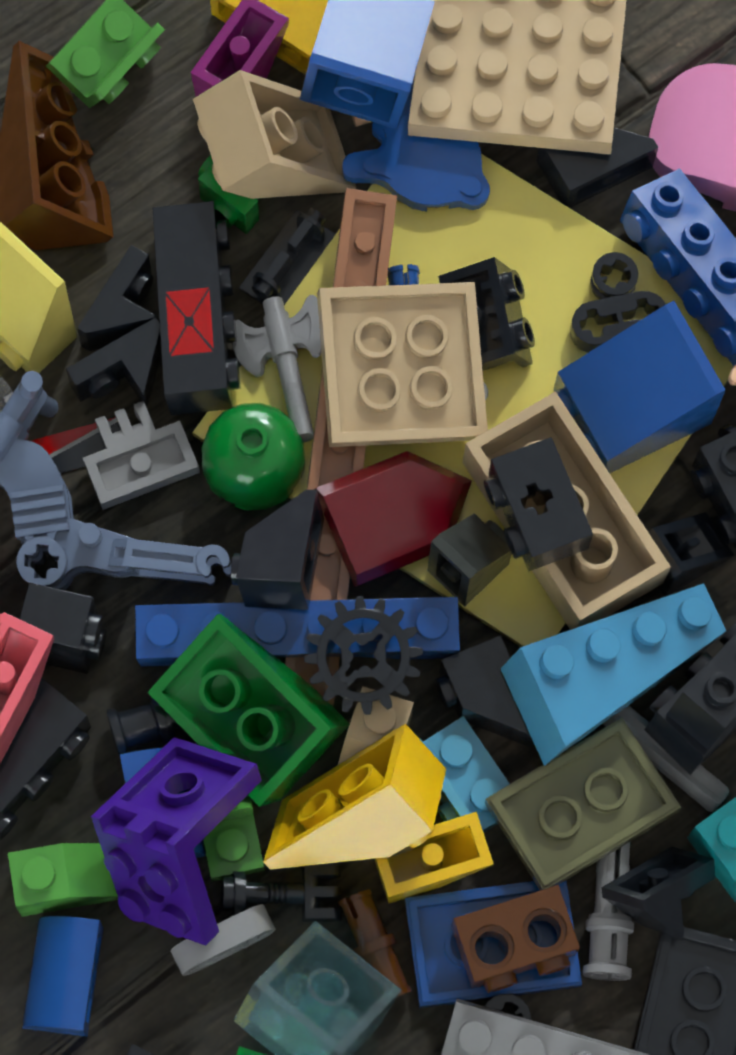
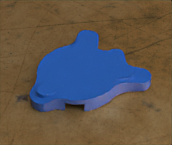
M414 80L397 129L373 122L372 134L382 144L380 148L348 154L343 160L342 173L347 181L351 183L380 185L386 188L392 195H397L398 201L412 209L427 212V207L449 205V209L461 207L476 210L483 207L489 198L490 186L482 171L481 150L478 142L408 136V121Z

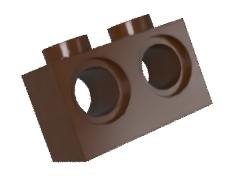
M559 885L453 918L451 925L471 989L485 985L487 993L496 992L519 983L516 974L537 968L539 976H545L571 966L568 958L575 956L580 949ZM535 921L550 923L557 932V942L550 947L535 945L529 938L528 926ZM486 937L499 940L505 948V959L497 964L484 963L476 954V943Z

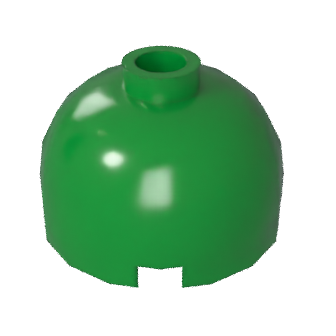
M243 403L223 411L209 426L201 447L203 474L212 492L219 498L221 496L226 501L234 503L235 507L243 510L268 509L285 501L293 493L294 487L299 483L305 470L304 441L298 434L293 420L278 408L263 403Z

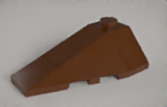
M18 41L13 45L0 132V222L28 248L33 250L106 243L113 238L110 198L104 181H95L88 159L94 154L89 140H80L72 116L76 114L77 108L71 91L45 67L52 60L53 56Z

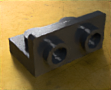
M493 257L438 276L440 283L475 282L483 371L512 361L521 367L533 364L530 348L534 347L535 338L529 321L522 315L519 300L524 299L525 292L522 280L516 270L510 269Z

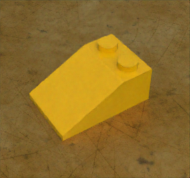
M406 723L282 800L263 861L264 864L272 870L391 857L407 846L410 848L418 847L431 836L435 829L434 823L442 796L441 791L446 768Z

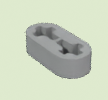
M263 904L254 906L218 923L219 933L206 946L189 939L174 946L171 949V953L182 976L202 970L272 934L276 928Z

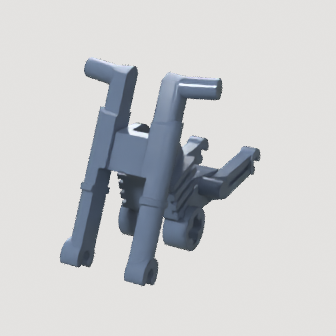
M28 371L22 376L19 385L0 412V487L7 491L11 500L15 537L17 540H21L22 544L17 555V569L28 584L34 583L65 591L71 585L74 577L87 572L117 578L134 576L214 586L216 583L215 576L212 575V568L214 566H221L225 575L231 577V561L228 553L221 546L212 544L205 547L137 540L97 527L93 523L75 520L71 494L56 464L43 447L34 442L27 441L29 437L28 432L38 416L53 417L58 412V403L55 399L47 396L43 390V380L38 372ZM46 555H51L58 563V568L48 569L46 578H42L34 570L35 565L44 564Z

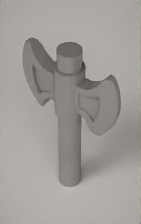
M309 295L301 310L291 318H289V313L285 311L283 299L281 297H270L263 301L265 312L263 317L264 327L253 328L245 325L240 320H236L237 342L232 343L233 350L241 365L255 377H261L264 374L266 362L270 358L273 359V362L277 365L288 417L293 420L297 432L303 441L308 442L313 439L314 432L298 368L297 349L306 348L313 358H318L321 355L317 297Z

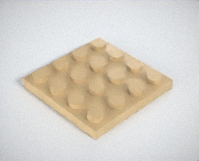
M433 0L435 1L415 71L408 121V136L611 155L627 0Z

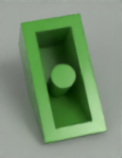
M60 843L8 853L15 907L22 917L118 900L110 872L104 864V854L100 843Z

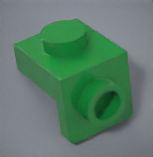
M210 155L198 172L200 199L204 202L214 201L218 220L227 219L228 228L235 225L247 234L259 221L258 200L223 191L213 175L212 165L214 163Z

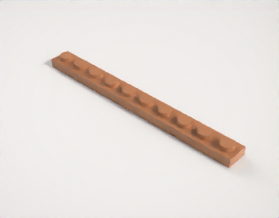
M346 188L332 288L386 286L397 195ZM323 365L306 490H313L359 471L364 467L366 446L329 447ZM324 516L325 520L310 601L347 600L350 575ZM304 657L285 658L284 664L312 685L322 696L329 687L325 681L311 684L309 680L315 673L319 672L318 664L304 662ZM326 657L332 676L339 668L340 657ZM335 697L328 701L332 706L334 705Z

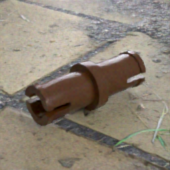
M367 889L351 895L349 899L344 898L340 900L338 904L342 907L357 945L353 949L356 960H363L378 997L377 1001L379 1004L400 997V995L407 994L412 990L407 984L393 949V945L397 944L394 934H387L372 897L373 893L371 889Z

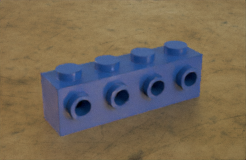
M679 168L632 190L620 222L623 224L628 237L632 241L637 242L653 262L657 274L662 279L667 280L682 299L689 315L696 318L711 336L718 352L722 356L727 357L734 366L736 364V238Z

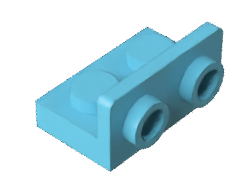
M462 716L422 742L446 768L440 799L442 805L438 807V813L443 822L477 811L484 833L497 825V822L485 805V799L508 786L509 782L465 717Z

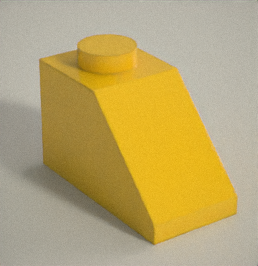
M477 811L435 824V829L431 836L418 847L410 848L407 846L391 857L375 858L388 904L443 887L494 865Z

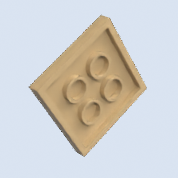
M475 282L319 288L317 303L329 447L470 441L488 431Z

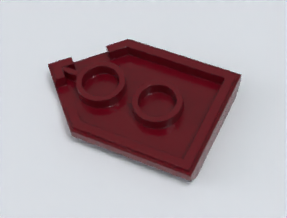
M405 451L313 490H317L323 514L352 582L356 587L429 556L431 541L440 533L457 524L472 480L409 451Z

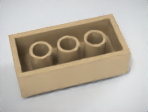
M555 391L467 442L462 463L491 506L484 487V480L489 478L488 473L491 459L552 437L593 532V537L588 550L532 571L569 629L572 630L606 618L662 585L671 566ZM530 498L527 499L525 508L534 507L538 515H540L544 511L545 504L537 506L533 499ZM502 508L498 510L493 509L504 528L510 527Z

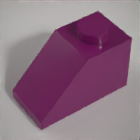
M242 0L190 72L195 96L197 97L239 70L267 79L289 25V18L258 0Z

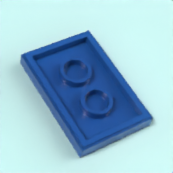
M534 881L405 898L419 1009L455 1004L456 999L473 1002L492 999L500 994L518 996L582 986L577 952L575 956L568 958L571 966L561 971L539 976L538 970L535 968L516 974L519 983L496 992L487 993L485 985L471 989L451 928L453 918L540 891ZM567 881L559 884V888L573 926ZM535 921L528 926L529 938L535 945L550 947L557 942V932L550 923ZM483 938L475 945L476 954L484 963L497 964L505 959V948L495 938Z

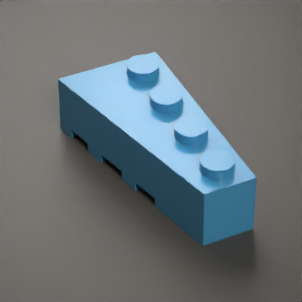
M703 583L520 647L502 666L501 672L545 766L615 714L628 707L651 688L657 686L704 652L726 632V629Z

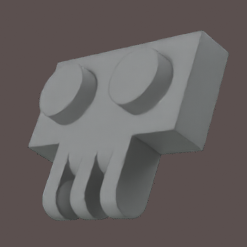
M144 401L133 404L135 415L140 422L136 425L131 426L124 408L114 412L120 427V431L115 433L111 432L110 423L105 416L95 419L106 449L83 457V462L102 510L200 473L199 465L180 421L155 429Z

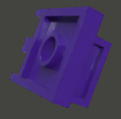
M174 737L91 816L104 854V864L110 872L118 896V905L125 916L132 921L144 922L165 930L174 937H184L205 946L219 933L194 848L262 781L256 763ZM191 789V790L188 791V792H185V793H182V794H177V793H179V792H181V791Z

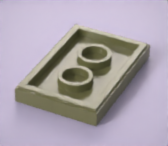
M623 718L563 752L547 765H541L485 799V805L539 890L561 884L677 814L681 809V806Z

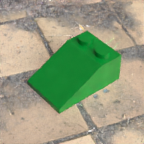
M217 614L147 692L198 745L257 764L262 781L248 796L259 807L280 801L350 725L328 701L326 702L323 699V696L312 685L222 614Z

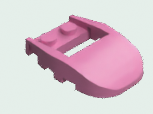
M715 63L699 65L677 76L665 88L659 98L648 136L654 139L658 145L653 168L660 177L680 168L699 193L723 202L722 208L736 212V65Z

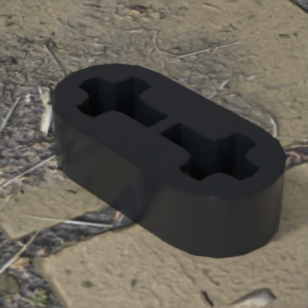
M638 291L589 301L582 304L575 311L570 325V337L574 345L580 350L589 353L640 321L639 319L623 321L635 317L638 307H644L646 314H651L666 304L660 296L650 291ZM587 318H594L597 325L614 322V324L603 327L600 337H593L591 330H582L586 325Z

